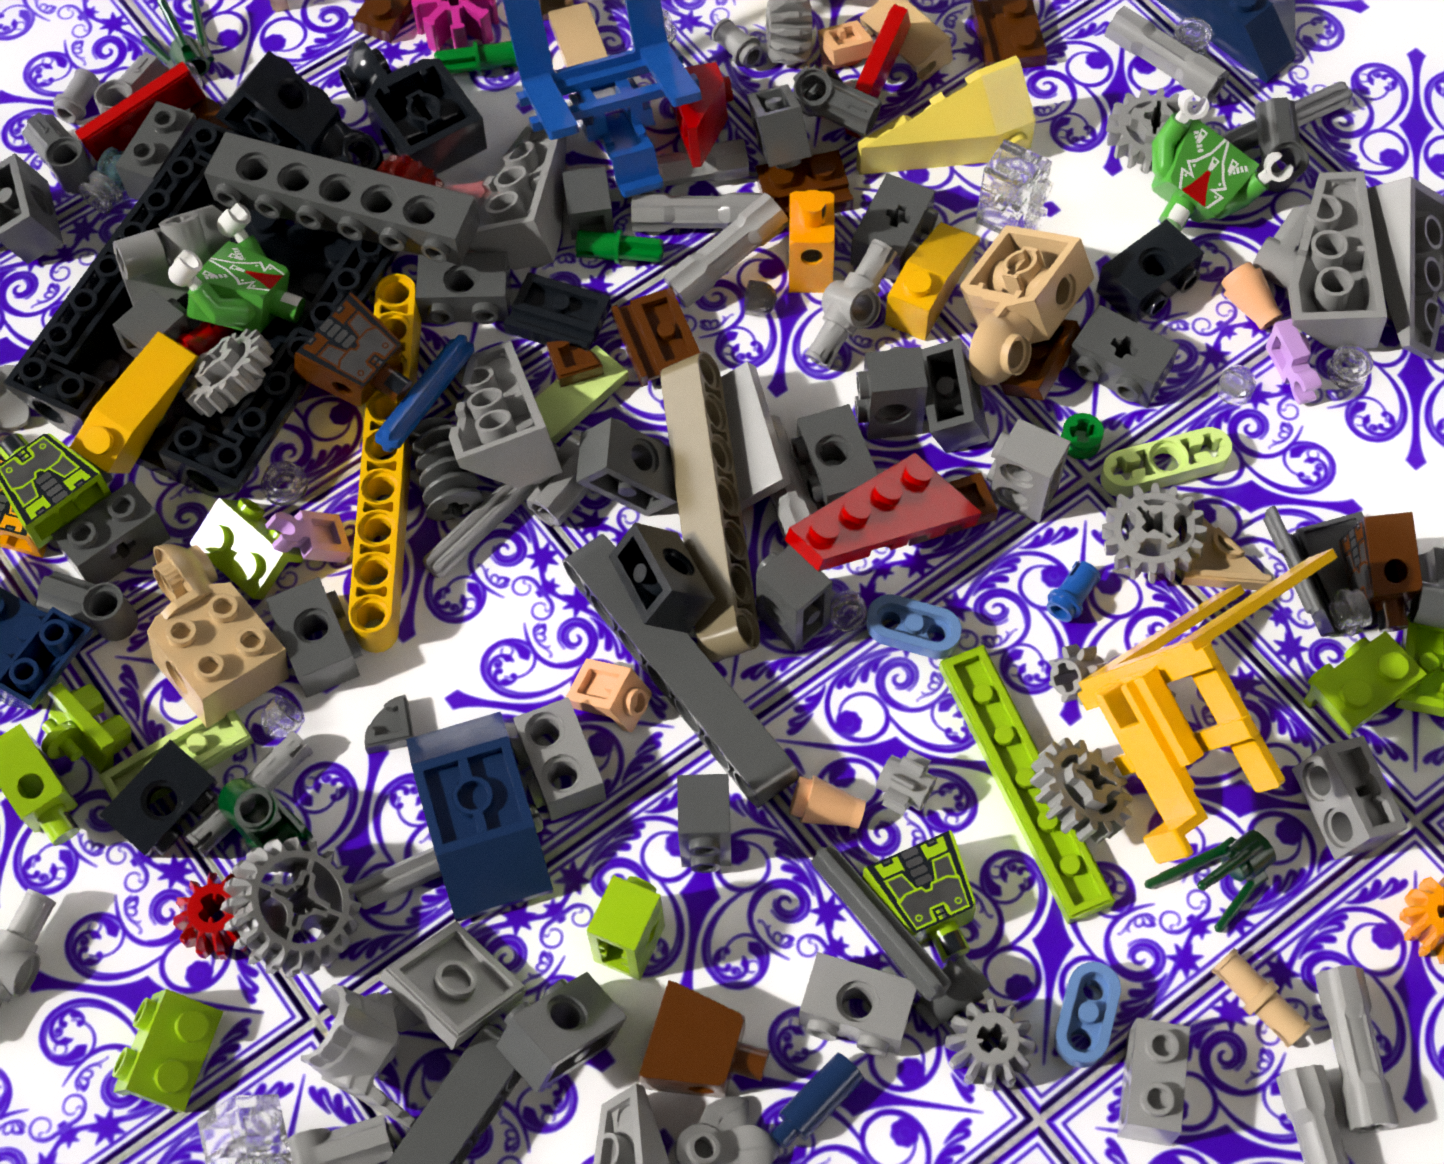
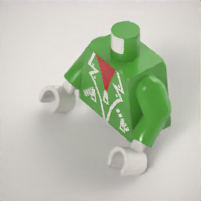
M1191 89L1184 90L1179 95L1178 106L1180 111L1171 114L1152 141V172L1155 176L1151 188L1154 193L1168 202L1159 217V221L1163 222L1167 219L1179 231L1183 230L1189 218L1200 223L1211 218L1223 219L1244 209L1269 189L1268 183L1271 180L1282 182L1287 180L1293 173L1292 164L1287 165L1281 172L1274 173L1271 171L1273 163L1282 157L1280 152L1270 153L1265 158L1264 170L1260 173L1257 172L1256 169L1259 164L1199 120L1209 110V101L1205 96L1200 99L1199 104L1195 108L1187 109L1188 103L1195 94Z
M236 203L230 210L226 209L217 221L219 232L228 238H235L237 244L227 241L204 265H202L201 260L195 253L187 249L183 250L174 259V263L169 268L168 275L171 282L177 286H188L189 288L187 293L189 295L187 317L240 331L249 328L252 332L256 329L259 333L275 317L297 323L303 315L306 300L303 297L287 292L290 273L287 267L270 260L265 255L255 236L247 234L244 228L251 221V214L240 203Z

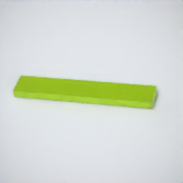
M984 644L940 661L939 670L1067 925L1112 907L1116 900L1086 842L1078 840L1074 829H1071L1066 834L1061 832V821L1057 817L1049 820L1046 817L1047 812L1050 810L1048 805L1038 803L1035 800V797L1041 793V789L1030 784V779L1037 774L1031 768V765L1039 758L1038 755L1040 753Z

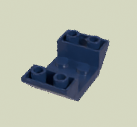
M0 587V701L10 707L34 710L46 695L48 689L53 686L94 633L92 628L55 607H52L48 613H45Z
M501 711L406 739L410 763L433 848L456 922L553 893V886Z

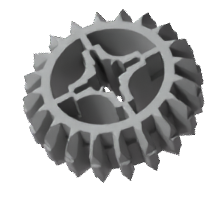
M298 837L287 839L283 845L277 838L267 842L264 845V849L261 847L253 848L246 854V860L239 861L233 867L232 873L235 878L229 879L223 888L231 897L222 902L220 910L234 915L232 919L225 923L224 930L230 932L238 931L240 938L234 942L233 949L240 950L247 946L252 951L248 958V964L255 965L262 959H265L266 974H274L282 967L286 978L295 977L301 970L305 975H311L320 970L321 965L328 967L334 963L338 957L337 952L342 953L349 948L352 941L348 935L356 932L360 925L351 916L360 911L362 904L349 898V895L354 893L358 886L356 883H345L343 876L348 872L349 866L342 865L336 869L331 864L335 851H327L320 856L317 851V841H309L301 847ZM278 871L292 873L291 878L283 885L274 883L272 886L261 883L267 873ZM313 927L321 930L315 942H292L293 935L299 932L300 929L309 930Z

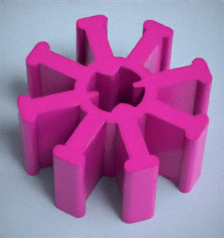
M411 0L418 34L423 35L425 32L428 48L434 52L441 51L440 48L450 37H452L454 49L469 47L467 35L482 42V45L489 44L493 40L491 23L499 24L496 0Z

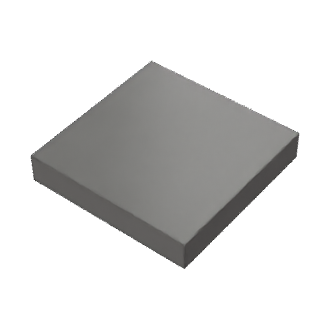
M456 921L384 968L380 981L452 1050L477 1033L485 1024L492 1022L521 1001L527 990L523 983Z

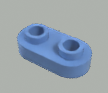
M887 594L876 598L870 604L867 612L866 626L868 633L880 644L933 659L948 657L959 646L962 633L961 623L958 617L948 609L899 595ZM894 620L898 626L889 629L883 626L882 622ZM937 632L943 635L945 639L935 642L928 635Z
M1087 962L1081 964L1073 971L1067 983L1054 1035V1045L1060 1058L1074 1067L1086 1068L1096 1064L1101 1060L1109 1045L1121 995V983L1117 974L1103 963ZM1086 986L1096 987L1101 993V998L1098 1000L1088 999L1083 992V988ZM1075 1034L1085 1036L1089 1041V1047L1083 1050L1076 1048L1071 1042V1037Z

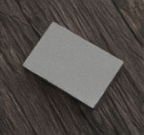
M745 362L721 377L741 511L791 484L756 366L749 362Z

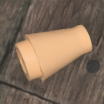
M1247 262L1230 272L1222 280L1221 284L1226 290L1224 296L1256 323L1261 331L1269 328L1283 317V313L1277 306L1261 268L1256 269L1251 262Z
M815 775L811 779L800 776L793 793L789 815L799 817L800 823L849 826L858 829L864 815L866 800L856 798Z

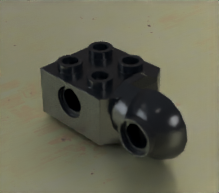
M358 39L348 52L346 64L338 68L342 83L353 101L358 102L365 99L372 129L408 179L422 183L487 149L483 117L439 58L421 59L392 72L386 59L377 48L371 50L362 39Z
M268 51L215 115L231 130L248 138L356 165L348 155V152H351L359 158L361 162L360 167L385 173V158L379 144L373 137L360 129L351 128L341 120L339 108L330 101L325 91L317 86L310 85L296 73L295 68L290 62L282 57L275 56L271 51Z

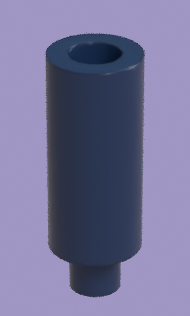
M837 1052L778 1113L783 1121L771 1132V1136L784 1149L797 1137L806 1141L865 1080L860 1070L846 1056Z

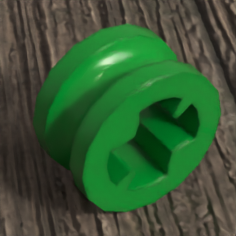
M1078 413L1070 416L1065 421L1061 433L1062 438L1071 441L1067 455L1079 460L1090 459L1095 456L1101 447L1104 428L1099 419L1091 414ZM1076 431H1086L1085 436L1089 437L1088 442H1079V436H1075Z

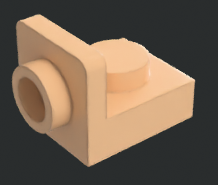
M858 20L818 30L822 66L827 65L832 69L852 66L862 62L863 59L868 58L874 45L873 39Z
M586 658L565 698L569 697L573 709L610 717L623 731L633 732L639 719L647 709L652 692L632 668Z

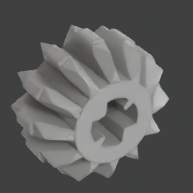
M768 0L765 27L767 52L772 63L795 65V63L806 62L810 57L813 45V17L810 0Z
M994 998L988 999L985 1013H983L975 1003L971 1002L967 1004L965 1009L967 1018L962 1016H954L952 1018L950 1026L957 1034L946 1037L945 1047L957 1053L951 1057L949 1065L952 1069L968 1067L964 1077V1082L967 1085L974 1083L977 1075L984 1077L983 1086L985 1091H993L996 1076H998L1001 1082L1007 1088H1010L1016 1082L1014 1071L1022 1074L1028 1073L1031 1063L1025 1056L1035 1052L1036 1042L1024 1038L1032 1027L1030 1021L1022 1020L1013 1023L1017 1011L1014 1005H1009L1004 1014L997 1013L996 1000ZM990 1037L996 1038L999 1041V1045L997 1048L992 1049L990 1053L985 1052L981 1048L983 1042H987Z

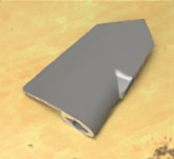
M209 205L167 218L159 223V228L113 241L115 257L133 306L152 289L167 301L170 298L178 300L189 291L188 286L180 287L171 282L168 275L169 268L174 263V259L186 249L195 253L201 260L202 265H204L227 241H230L231 238L222 235L217 228V221L223 213L213 205Z

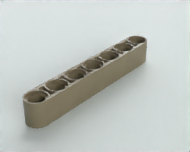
M702 351L662 369L660 380L683 543L716 599L695 624L696 638L700 650L709 661L717 663L756 649L760 643V630L722 378L713 357L709 353Z

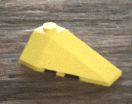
M1013 56L973 72L965 77L968 85L946 98L942 92L929 99L931 105L913 118L909 115H902L860 140L857 146L856 162L858 173L864 175L992 163L1008 156L1016 157L1031 148L1036 120L1018 57Z

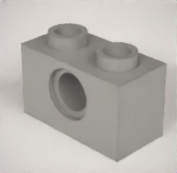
M817 952L799 1010V1025L806 1026L808 1034L822 1040L836 1041L838 1036L857 1042L856 1047L859 1050L871 1055L885 1057L888 1052L898 1055L917 988L909 979ZM850 999H861L868 1004L871 1011L865 1017L853 1018L844 1012L842 1005Z

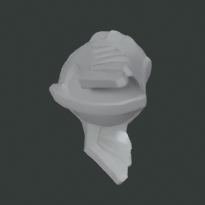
M333 984L322 992L320 999L322 1003L328 1006L335 1021L319 1047L308 1055H301L300 1060L321 1074L322 1080L358 1098L368 1106L391 1117L402 1125L411 1128L416 1120L374 1085V1078L395 1058L400 1040L398 1032H405L424 1022L393 992L382 995L376 992L363 996L350 991L343 985Z

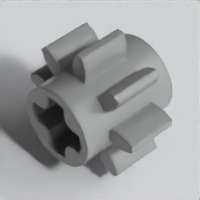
M1078 644L1062 647L1063 657L1049 660V664L1052 667L1049 686H1053L1062 695L1061 702L1066 703L1078 700L1083 705L1077 694L1082 691L1078 682L1108 664V662H1105L1096 654V646L1080 649Z
M909 750L906 757L903 756L902 759L891 755L883 767L875 786L877 789L885 792L882 805L902 816L910 806L921 811L937 781V777L928 773V766L931 760L912 750Z

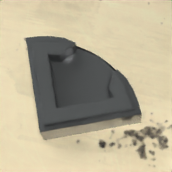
M406 694L386 702L383 705L384 708L368 725L364 739L367 754L407 746L406 739L414 737Z

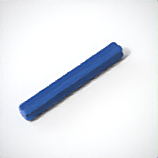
M459 334L455 339H450L376 432L375 441L382 445L383 451L390 453L395 448L397 449L402 446L474 353V344L468 342L467 336Z

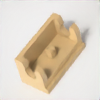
M879 0L860 17L861 24L867 29L866 32L871 37H875L876 35L878 36L891 6L895 4L908 9L911 27L898 55L911 65V69L918 73L916 76L922 82L933 76L945 64L948 65L953 61L950 37L908 0Z

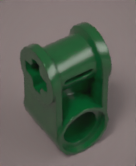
M245 778L233 779L225 784L220 791L218 798L219 810L242 835L251 850L255 847L264 849V845L267 842L277 838L282 845L289 838L298 837L300 844L303 841L308 843L314 838L309 829L290 810L284 807L272 792L252 780ZM255 794L256 803L254 808L248 814L241 816L240 806L242 801L247 796Z

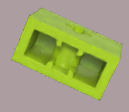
M615 875L612 876L586 930L594 962L636 980H641L665 928L661 894L656 893L657 889L655 886L635 876H629L627 880Z

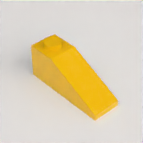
M940 222L906 261L889 291L885 325L925 341L980 243V237Z
M158 331L93 407L69 448L107 473L129 474L199 356Z

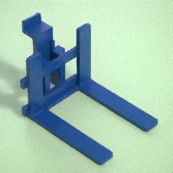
M502 0L523 91L517 92L516 96L521 107L531 104L536 113V116L528 117L533 132L545 130L550 140H556L579 133V123L589 142L600 140L612 162L616 184L624 198L663 188L664 183L659 174L655 148L644 128L655 124L653 111L648 101L667 97L673 107H678L700 101L702 96L699 89V79L695 73H688L683 66L681 53L678 50L673 51L668 43L661 1L625 0L633 41L632 50L554 70L539 0ZM651 73L657 83L639 88L634 79L631 78ZM614 87L615 91L614 95L596 99L593 92ZM564 95L569 97V107L563 98ZM620 110V113L605 116L607 112Z

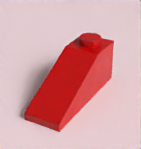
M717 62L685 67L689 74L695 73L699 79L702 99L678 107L671 105L693 168L703 165L728 120L727 103L733 102L729 76L722 77Z

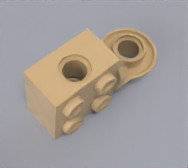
M1006 225L960 284L974 323L977 326L969 349L971 376L977 384L985 387L993 386L1006 381L1012 375L1022 374L1031 358V343L1049 340L1095 277L1081 238Z
M163 544L153 547V554L157 565L152 567V571L160 589L171 603L154 618L147 630L152 658L177 692L203 722L204 726L208 728L225 718L226 713L229 711L238 710L289 678L286 649L231 582L214 583L218 580L216 570L200 546L195 544L187 549L180 545Z

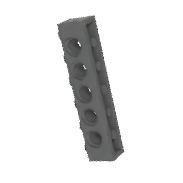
M225 132L204 172L213 199L224 206L232 208L236 203H240L247 209L257 211L268 218L276 219L279 217L295 221L309 229H325L340 233L351 240L357 241L362 239L378 243L392 251L400 252L404 250L423 255L429 260L438 263L446 261L462 265L480 225L475 196Z

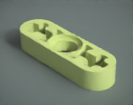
M1205 427L1114 451L1104 461L1100 475L1101 485L1113 496L1117 497L1119 494L1129 497L1133 496V486L1136 485L1143 492L1151 491L1153 483H1158L1159 488L1216 474L1225 468L1232 452V442L1224 431L1214 427ZM1202 445H1207L1210 450H1218L1216 457H1212L1208 451L1200 452ZM1159 454H1169L1177 460L1179 467L1172 471L1162 470L1155 465L1153 458ZM1194 456L1190 464L1189 457ZM1141 461H1143V468H1139ZM1121 467L1124 473H1131L1130 479L1124 480L1121 474L1114 475L1115 469Z

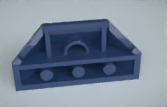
M1157 0L1266 84L1295 59V0Z

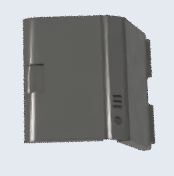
M1272 506L1266 510L1263 521L1278 553L1283 554L1289 569L1311 556L1332 548L1338 558L1294 586L1306 613L1311 614L1320 635L1323 637L1335 636L1378 624L1375 609L1360 611L1354 607L1339 546V540L1364 517L1363 513L1356 512L1297 529L1294 534H1290L1276 506ZM1406 603L1405 607L1406 612L1408 614L1410 612V609Z

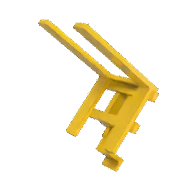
M1333 548L1303 560L1181 641L1161 648L1243 595L1245 591L1241 584L1213 595L1078 682L1082 691L1077 694L1086 711L1100 707L1124 753L1113 758L1122 776L1131 773L1137 774L1164 823L1143 837L1156 863L1162 864L1184 859L1193 854V849L1185 835L1207 820L1208 816L1193 790L1195 784L1185 766L1191 765L1204 756V752L1230 745L1250 784L1258 793L1278 788L1285 783V777L1212 647V640L1338 558ZM1190 675L1217 722L1216 725L1194 732L1167 685L1169 682Z

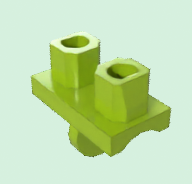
M62 683L48 689V695L54 700V704L49 712V719L41 727L47 734L41 745L43 753L50 759H58L66 755L72 762L77 761L83 755L99 774L114 767V754L131 743V726L121 715L117 714L100 724L93 718L104 712V700L91 683L71 692Z

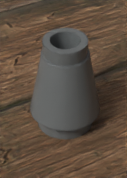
M964 954L955 961L949 959L942 968L951 981V986L946 991V995L941 999L937 998L933 1001H928L921 996L919 1001L913 1006L916 1013L933 1031L940 1024H944L954 1016L965 1011L967 1004L971 1002L976 1004L983 1000L985 997L982 993L991 986L982 972Z

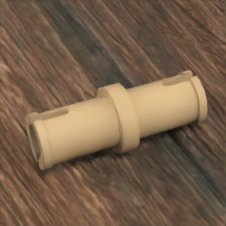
M1236 948L1211 970L1246 1004L1243 1009L1250 1016L1255 1013L1284 1042L1287 1048L1294 1044L1311 1027V1024L1277 992L1279 986L1273 980L1267 982L1238 953Z

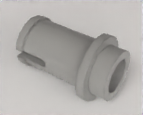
M729 18L720 20L713 28L712 39L733 56V61L736 65L750 68L761 59L763 49L760 40L756 36H748Z
M76 69L73 78L64 92L57 94L53 99V112L62 121L70 124L76 123L77 120H82L86 115L85 106L100 84L98 77L86 69Z

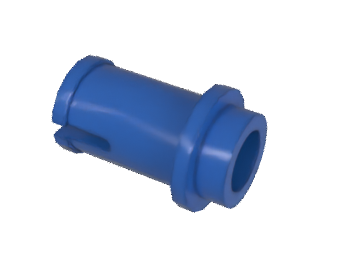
M1076 561L1060 587L1051 590L1048 594L1047 610L1049 613L1063 622H1070L1072 618H1078L1083 612V602L1094 586L1101 580L1100 572L1088 562L1081 561L1080 563Z

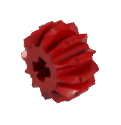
M210 871L207 877V885L201 887L198 882L190 880L189 887L193 895L191 897H176V904L183 911L173 917L174 926L178 930L183 931L179 940L186 948L195 947V952L200 958L207 959L215 950L216 955L221 960L227 961L230 946H233L234 942L240 938L238 931L230 932L224 930L225 923L232 919L234 915L222 911L225 916L221 920L215 922L212 918L214 913L222 907V902L231 897L223 888L229 879L235 878L232 873L221 882L217 873ZM245 946L243 949H240V951H246L247 946Z

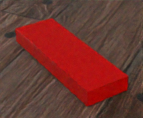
M895 4L891 6L854 87L855 89L877 99L879 98L911 27L908 9ZM844 128L846 134L858 139L861 138L862 135Z
M182 61L76 130L75 133L98 165L102 166L127 148L156 101L187 110L206 96Z

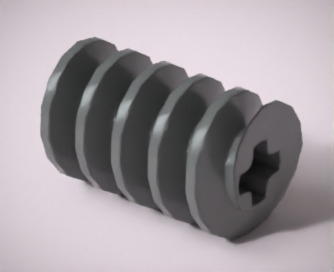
M428 417L421 420L408 437L409 444L412 446L411 452L415 461L416 473L419 476L420 490L423 492L424 506L427 508V518L434 521L455 519L475 509L483 501L482 492L477 489L479 486L478 476L473 472L459 468L449 439L451 427H456V425H451L448 419L442 417Z

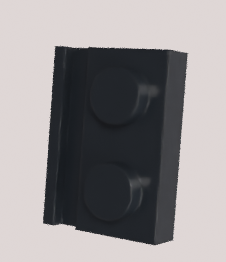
M528 272L511 306L512 311L509 318H506L504 321L505 333L544 345L552 341H568L570 345L590 351V347L593 341H596L610 311L611 298L607 295Z

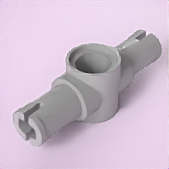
M873 239L855 272H849L845 280H835L827 286L821 303L825 313L822 319L825 323L804 354L811 361L823 368L830 369L837 353L848 336L852 337L857 328H868L877 320L881 309V301L878 295L880 288L878 285L888 267L898 255L895 250H892V247L880 240Z
M27 889L8 928L0 930V1007L4 1001L9 1003L12 996L20 997L25 994L39 972L41 962L39 954L36 953L39 946L35 942L57 902L31 889Z

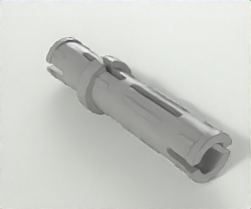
M290 731L287 737L244 778L250 779L272 792L307 757H310L313 751L308 744L304 746L301 744L304 740L298 734ZM255 794L247 796L242 801L240 806L241 816L248 814L254 808L256 803ZM219 795L212 801L215 806L188 832L182 835L188 844L192 843L194 845L192 848L203 858L234 828L219 810Z

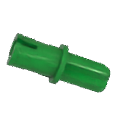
M511 40L477 45V41H475L471 47L441 50L434 53V58H439L450 74L477 71L478 75H482L481 71L517 67Z
M579 229L576 236L575 251L577 258L613 260L615 265H620L621 259L661 262L664 255V242L659 238L624 236L623 230L620 229L616 233Z

